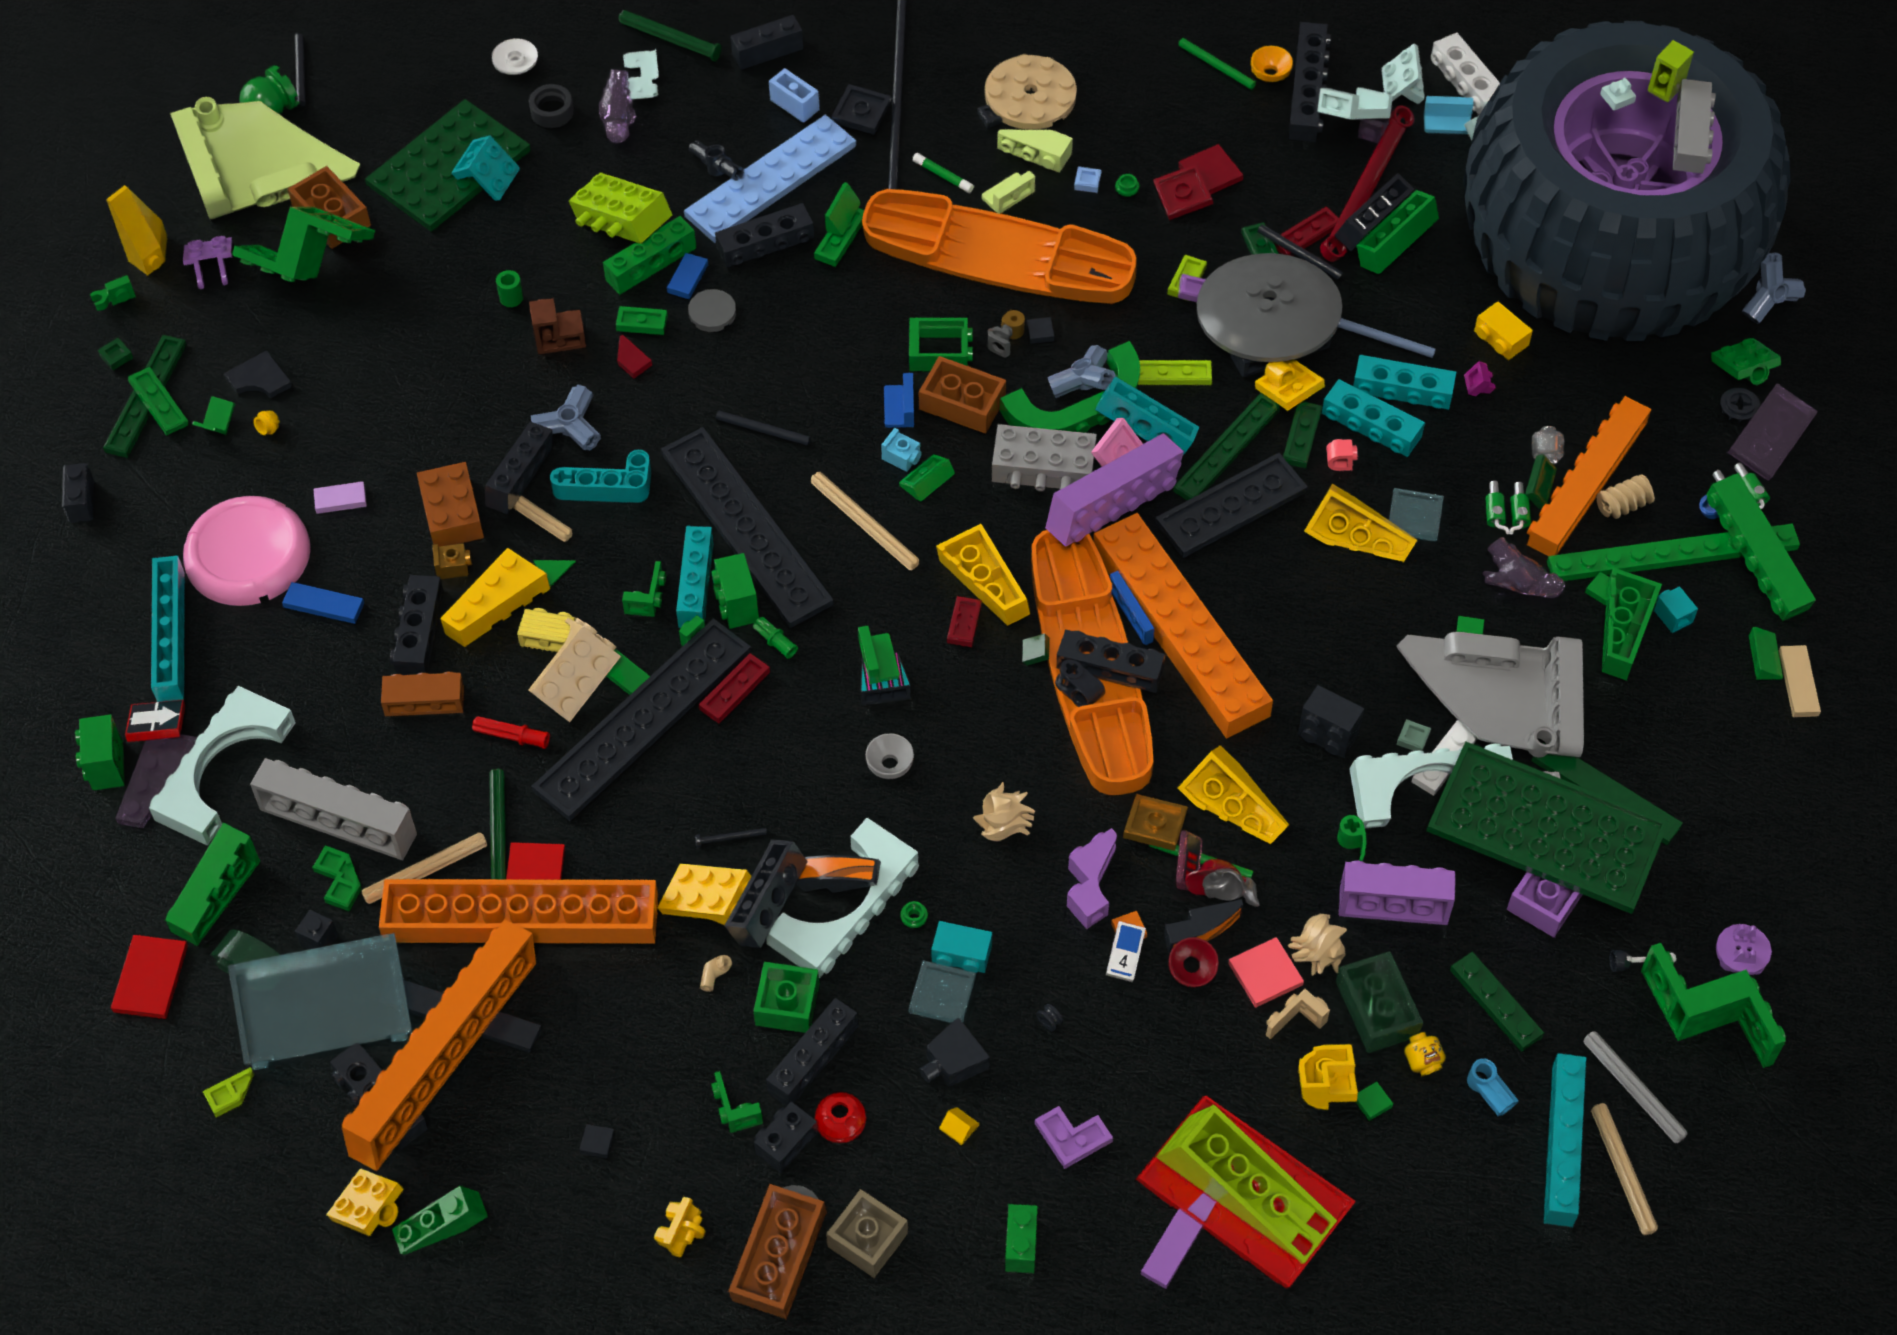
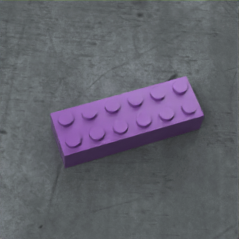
M1163 433L1053 494L1045 528L1065 547L1073 542H1079L1085 535L1098 531L1103 525L1110 521H1116L1128 511H1134L1139 505L1153 500L1158 494L1171 490L1176 484V477L1181 467L1184 451Z

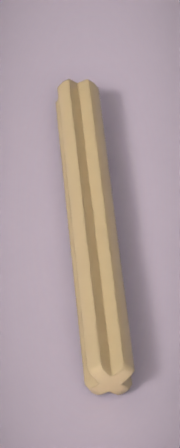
M477 833L385 879H421L486 847V839L482 833ZM384 879L362 890V895L368 904L382 898Z
M1604 1103L1595 1105L1591 1111L1640 1230L1643 1235L1653 1234L1658 1229V1226L1609 1109Z

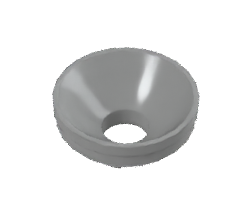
M891 733L880 735L874 738L866 749V762L869 769L881 778L894 779L901 777L912 766L914 758L913 748L909 741L900 735ZM887 758H893L898 764L894 768L889 769L884 767L882 762Z

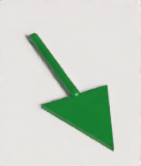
M533 560L536 567L547 574L550 587L576 562Z

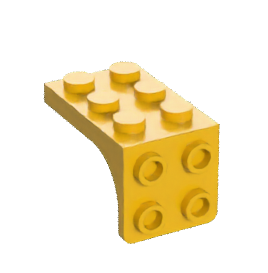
M680 864L657 908L662 914L710 919L725 925L752 876L747 870Z

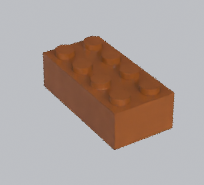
M772 1184L769 1185L729 1289L732 1301L787 1319L826 1215L824 1201Z

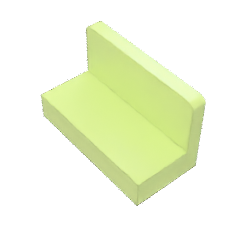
M1030 171L1022 176L1014 173L984 192L982 199L1000 214L1035 192V176Z

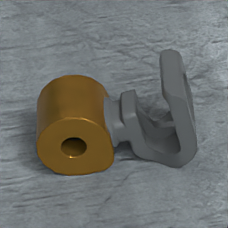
M1011 310L1003 316L1001 328L994 327L988 329V349L1002 357L1010 355L1009 340L1018 339L1024 333L1025 317L1023 313ZM995 342L1001 344L1004 347V350L998 348L995 345Z

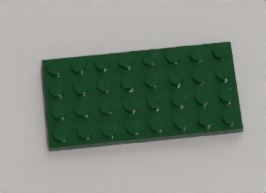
M1465 741L1429 822L1427 832L1632 914L1669 821Z

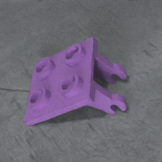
M218 236L212 238V241L202 242L201 240H194L189 242L188 245H184L183 263L184 265L194 264L199 289H204L200 260L217 257L223 285L228 284L224 258L232 257V237Z

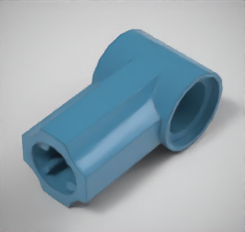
M1479 1059L1473 1064L1467 1076V1083L1472 1090L1481 1094L1497 1116L1505 1114L1518 1103V1099L1498 1076L1497 1068L1492 1061ZM1476 1072H1483L1488 1079L1479 1078Z

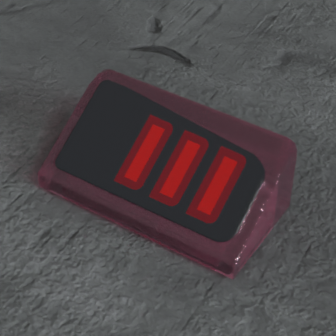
M1182 831L1180 835L1176 887L1188 890L1185 883L1187 874L1200 870L1202 839L1188 831Z

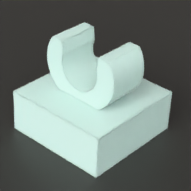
M1626 78L1602 87L1600 94L1613 111L1634 103L1636 95L1630 89L1631 84Z

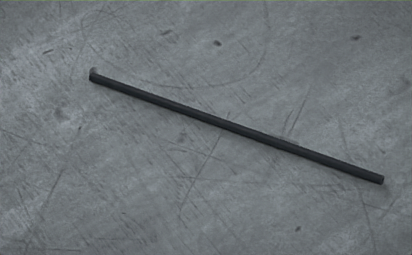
M897 0L888 189L897 190L906 0Z

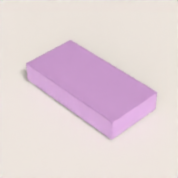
M364 482L314 489L315 510L317 514L367 507Z

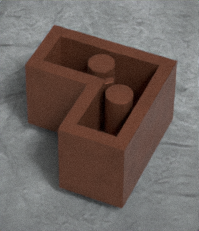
M553 298L529 302L538 354L586 347L580 310L556 313Z

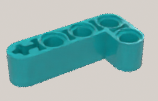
M643 450L632 451L627 457L626 469L568 467L554 469L550 474L553 495L560 500L642 502L648 498L650 489L651 467L649 455Z

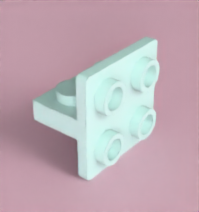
M1411 45L1382 68L1384 93L1391 94L1392 101L1401 94L1417 104L1424 100L1422 68L1417 45Z

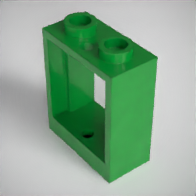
M910 318L909 371H931L939 356L968 366V361H972V347H968V342H972V328H968V318ZM920 338H962L961 353H919Z

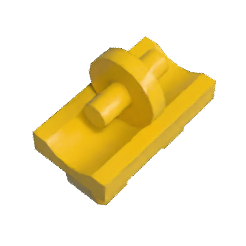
M683 1197L681 1203L670 1202L666 1210V1217L672 1223L669 1228L659 1227L654 1239L659 1245L666 1247L673 1256L681 1258L686 1245L691 1244L694 1237L703 1238L706 1232L699 1226L702 1221V1217H700L701 1211L692 1204L690 1198Z

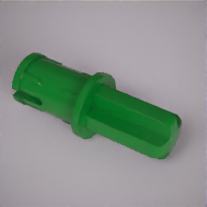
M764 617L756 619L753 628L767 640L769 646H774L787 659L794 656L798 647L783 635V630L775 628Z

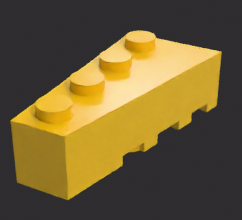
M982 524L936 546L940 562L982 600L1007 626L1030 615L1027 598Z
M507 548L440 618L445 634L466 647L491 630L493 624L499 620H506L511 616V612L521 605L525 607L533 601V597L550 590L547 574Z

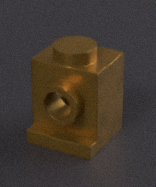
M464 543L438 547V544L433 545L434 566L437 577L446 579L468 576L467 566L472 565L470 550L465 551Z

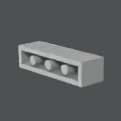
M1682 79L1677 95L1673 170L1703 174L1705 165L1711 163L1713 150L1708 149V147L1712 144L1714 131L1709 129L1714 122L1715 112L1711 111V108L1714 107L1716 93H1712V82Z

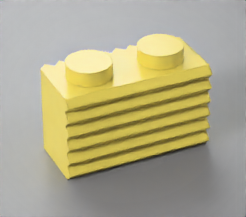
M541 608L525 609L517 633L520 646L536 648L537 650H550L551 652L555 651L558 653L570 632V626L565 620L570 618L575 621V617L566 612L553 614Z

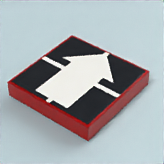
M184 700L132 704L125 733L127 742L180 737L185 711Z

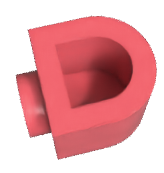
M1336 439L1329 443L1326 447L1328 467L1335 471L1352 470L1353 460H1357V445L1352 446V440Z

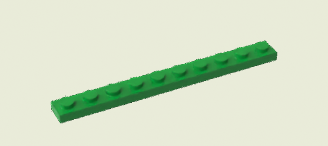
M1793 524L1771 526L1786 551L1798 550L1800 542ZM1726 532L1548 556L1547 564L1554 583L1596 577L1600 572L1610 575L1613 567L1625 572H1636L1741 558L1743 555L1735 548L1730 533Z

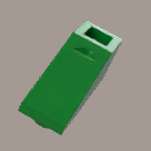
M459 1186L392 1230L400 1253L405 1255L464 1232L488 1216L479 1192Z

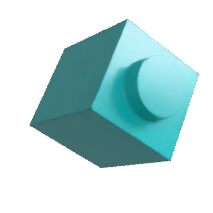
M1680 586L1671 591L1666 590L1658 596L1654 611L1672 633L1693 623L1698 608Z

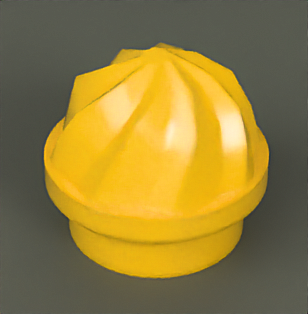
M261 411L254 418V426L262 435L273 434L279 427L280 421L273 411Z

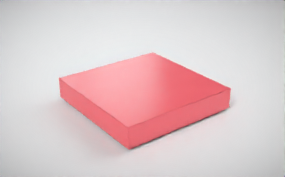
M1277 937L1229 959L1228 962L1255 1008L1303 986L1304 983Z

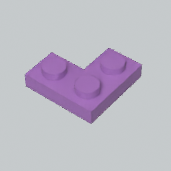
M1059 1106L1035 1119L1036 1127L1064 1169L1113 1142L1112 1135L1098 1115L1073 1128Z

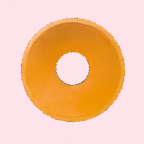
M1265 46L1259 48L1253 53L1251 58L1253 73L1266 82L1283 80L1290 74L1292 69V57L1281 47ZM1266 69H1274L1277 73L1275 75H1268L1264 71Z

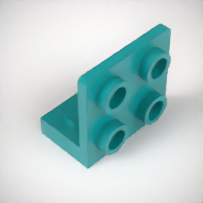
M489 135L471 142L453 169L452 175L457 180L473 177L495 201H498L519 171V166Z

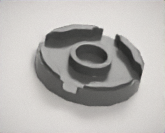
M712 289L697 293L691 299L688 306L690 321L698 329L707 332L723 330L724 326L733 323L736 316L735 301L729 294L721 290Z

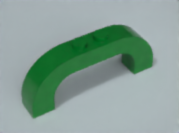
M1128 341L1108 350L1106 363L1109 368L1114 371L1117 378L1137 389L1140 377V362L1131 342ZM1023 389L1000 398L999 410L1010 426L1086 433L1091 427L1098 424L1104 425L1111 420L1095 410L1104 391L1056 412H1047L1036 408L1029 401Z

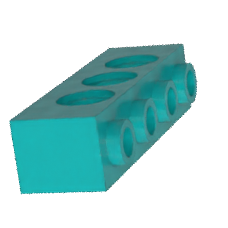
M1359 355L1353 387L1371 396L1382 397L1388 400L1449 409L1456 372Z
M1114 377L1095 408L1096 411L1113 421L1117 418H1124L1135 434L1147 442L1164 433L1184 451L1183 455L1193 443L1199 426L1117 377Z
M1339 379L1327 394L1323 403L1322 414L1326 415L1329 419L1335 420L1349 429L1369 437L1372 441L1379 442L1391 448L1394 452L1401 453L1407 457L1422 438L1425 422Z
M686 526L676 609L679 628L686 621L692 620L696 615L705 622L714 545L712 527Z

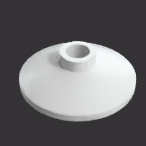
M523 39L506 40L500 43L492 53L494 66L506 74L524 73L536 64L538 58L535 46Z

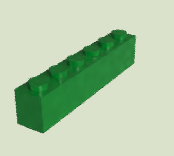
M1737 473L1713 483L1706 494L1708 503L1713 509L1715 508L1720 517L1721 525L1724 529L1728 530L1735 548L1745 558L1748 570L1756 576L1758 586L1771 601L1774 613L1779 615L1781 620L1784 621L1809 610L1816 601L1815 597L1740 474Z

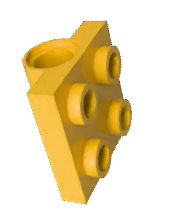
M1294 359L1286 362H1269L1265 368V375L1255 381L1258 391L1286 410H1290L1325 387L1323 378Z
M360 1169L341 1196L336 1200L327 1216L336 1223L370 1236L377 1225L387 1227L395 1221L398 1214L395 1200L403 1191V1188L397 1182Z

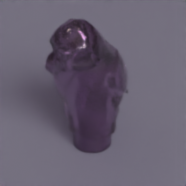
M610 70V78L607 79V86L603 88V96L599 103L600 119L604 124L610 142L615 144L622 143L628 138V126L635 120V111L632 108L630 97L629 72L622 70Z
M1504 537L1496 540L1487 549L1493 556V562L1497 564L1499 572H1483V576L1486 577V584L1499 586L1521 594L1546 598H1556L1563 592L1565 584L1562 578H1559L1556 573L1549 574L1536 561L1522 555L1516 546L1509 544Z

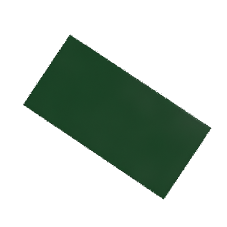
M1544 454L1536 456L1525 493L1538 509H1542L1548 503L1557 468Z

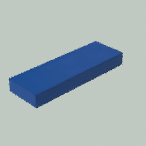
M1119 571L1111 573L1112 595L1143 644L1152 643L1154 638L1153 625Z
M291 582L282 603L284 608L356 624L363 608L364 600L355 596Z

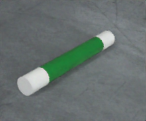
M918 153L914 155L913 161L964 191L972 192L973 184Z

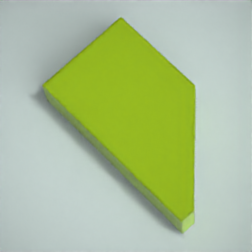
M251 1067L203 1091L215 1117L242 1105L254 1076Z

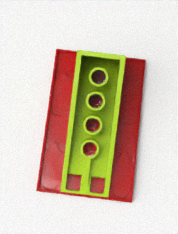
M1208 1096L1200 1099L1136 1178L1137 1181L1168 1205L1183 1211L1201 1224L1202 1229L1207 1230L1245 1261L1248 1260L1285 1288L1291 1286L1356 1202ZM1203 1193L1216 1202L1205 1222L1187 1210Z

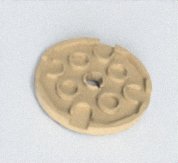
M1023 54L1000 63L991 71L985 85V100L993 112L1002 117L1003 123L1020 129H1043L1052 126L1053 122L1061 118L1064 120L1070 114L1076 101V84L1071 73L1053 59ZM1031 88H1033V91H1035L1034 94L1026 93V91L1030 90Z

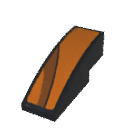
M844 855L805 857L808 862L796 882V885L804 892L827 888L832 893L875 886L878 881L881 861L875 858Z
M1242 899L1191 909L1188 913V920L1166 924L1164 939L1169 955L1173 947L1183 939L1196 937L1209 942L1230 928L1241 917Z

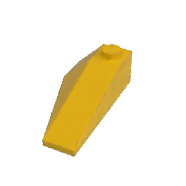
M124 185L106 200L128 261L148 276L165 262L167 234L162 220Z

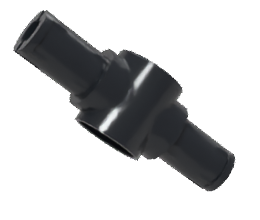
M699 140L690 144L689 152L699 157L707 165L710 175L720 176L726 174L735 181L743 177L744 169L733 163L732 159L726 156L723 146L711 145L707 147Z

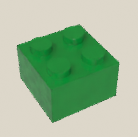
M744 553L715 559V570L711 571L714 583V594L716 600H719L720 603L719 610L722 620L727 619L729 629L755 623L756 619L759 618L757 596Z
M112 715L79 719V730L75 731L77 745H80V752H76V762L78 768H82L84 781H89L92 790L125 786L123 740Z
M764 962L754 1007L755 1026L806 1033L812 1025L820 985L818 969Z

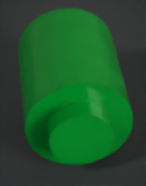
M511 270L498 274L496 284L501 304L506 307L519 305L523 301L519 275Z

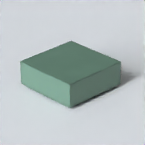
M1406 719L1397 745L1413 751H1423L1431 728Z

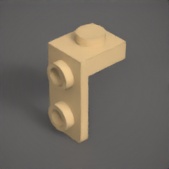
M1304 989L1299 995L1293 994L1287 1000L1285 1008L1280 1013L1276 1011L1271 1015L1266 1023L1268 1025L1266 1036L1271 1039L1299 1011L1320 1029L1327 1022L1330 1010L1321 998H1315Z

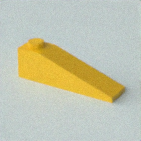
M1334 484L1329 488L1304 532L1327 545L1349 548V550L1363 551L1403 562L1417 542L1416 538Z
M1221 745L1212 750L1178 787L1196 807L1204 811L1208 810L1218 815L1220 819L1226 822L1230 821L1242 827V830L1270 844L1289 826L1288 822L1243 767Z

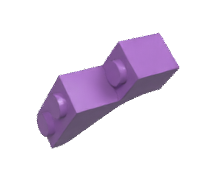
M1112 828L1105 833H1098L1089 844L1084 847H1077L1069 856L1068 869L1080 883L1074 885L1069 890L1067 907L1086 929L1108 915L1109 902L1101 893L1099 883L1116 850L1115 842L1117 835Z

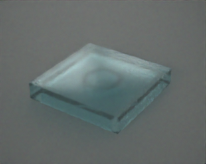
M1394 488L1389 521L1414 538L1437 541L1444 496Z
M922 961L910 1002L909 1013L950 1023L959 1017L963 1022L976 973Z

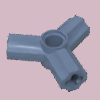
M1768 253L1765 260L1761 262V278L1757 283V293L1742 310V313L1758 324L1775 303H1781L1784 300L1797 301L1799 298L1804 297L1806 289L1802 280L1783 278L1782 255Z
M1099 345L1091 346L1084 358L1075 361L1071 368L1049 376L1048 381L1055 397L1057 398L1079 388L1081 390H1089L1095 387L1106 390L1113 378L1116 377L1114 371L1102 368L1107 360L1108 353L1106 349H1102Z
M577 385L572 387L564 405L560 406L557 411L531 415L532 422L553 429V434L562 433L565 436H570L583 450L593 449L601 439L600 434L583 418L593 397L592 392L585 386Z

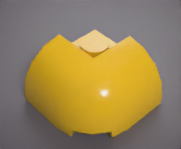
M1352 1044L1313 1047L1312 1052L1300 1059L1299 1077L1302 1096L1309 1105L1317 1109L1328 1110L1329 1102L1357 1101L1358 1093L1354 1075L1355 1062Z

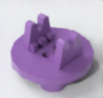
M1745 924L1732 925L1723 930L1716 943L1717 957L1720 960L1721 967L1726 971L1737 973L1747 969L1749 975L1760 974L1770 961L1772 953L1770 942L1756 926Z

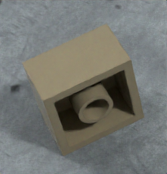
M860 1189L827 1232V1244L829 1248L875 1278L908 1234L907 1220Z

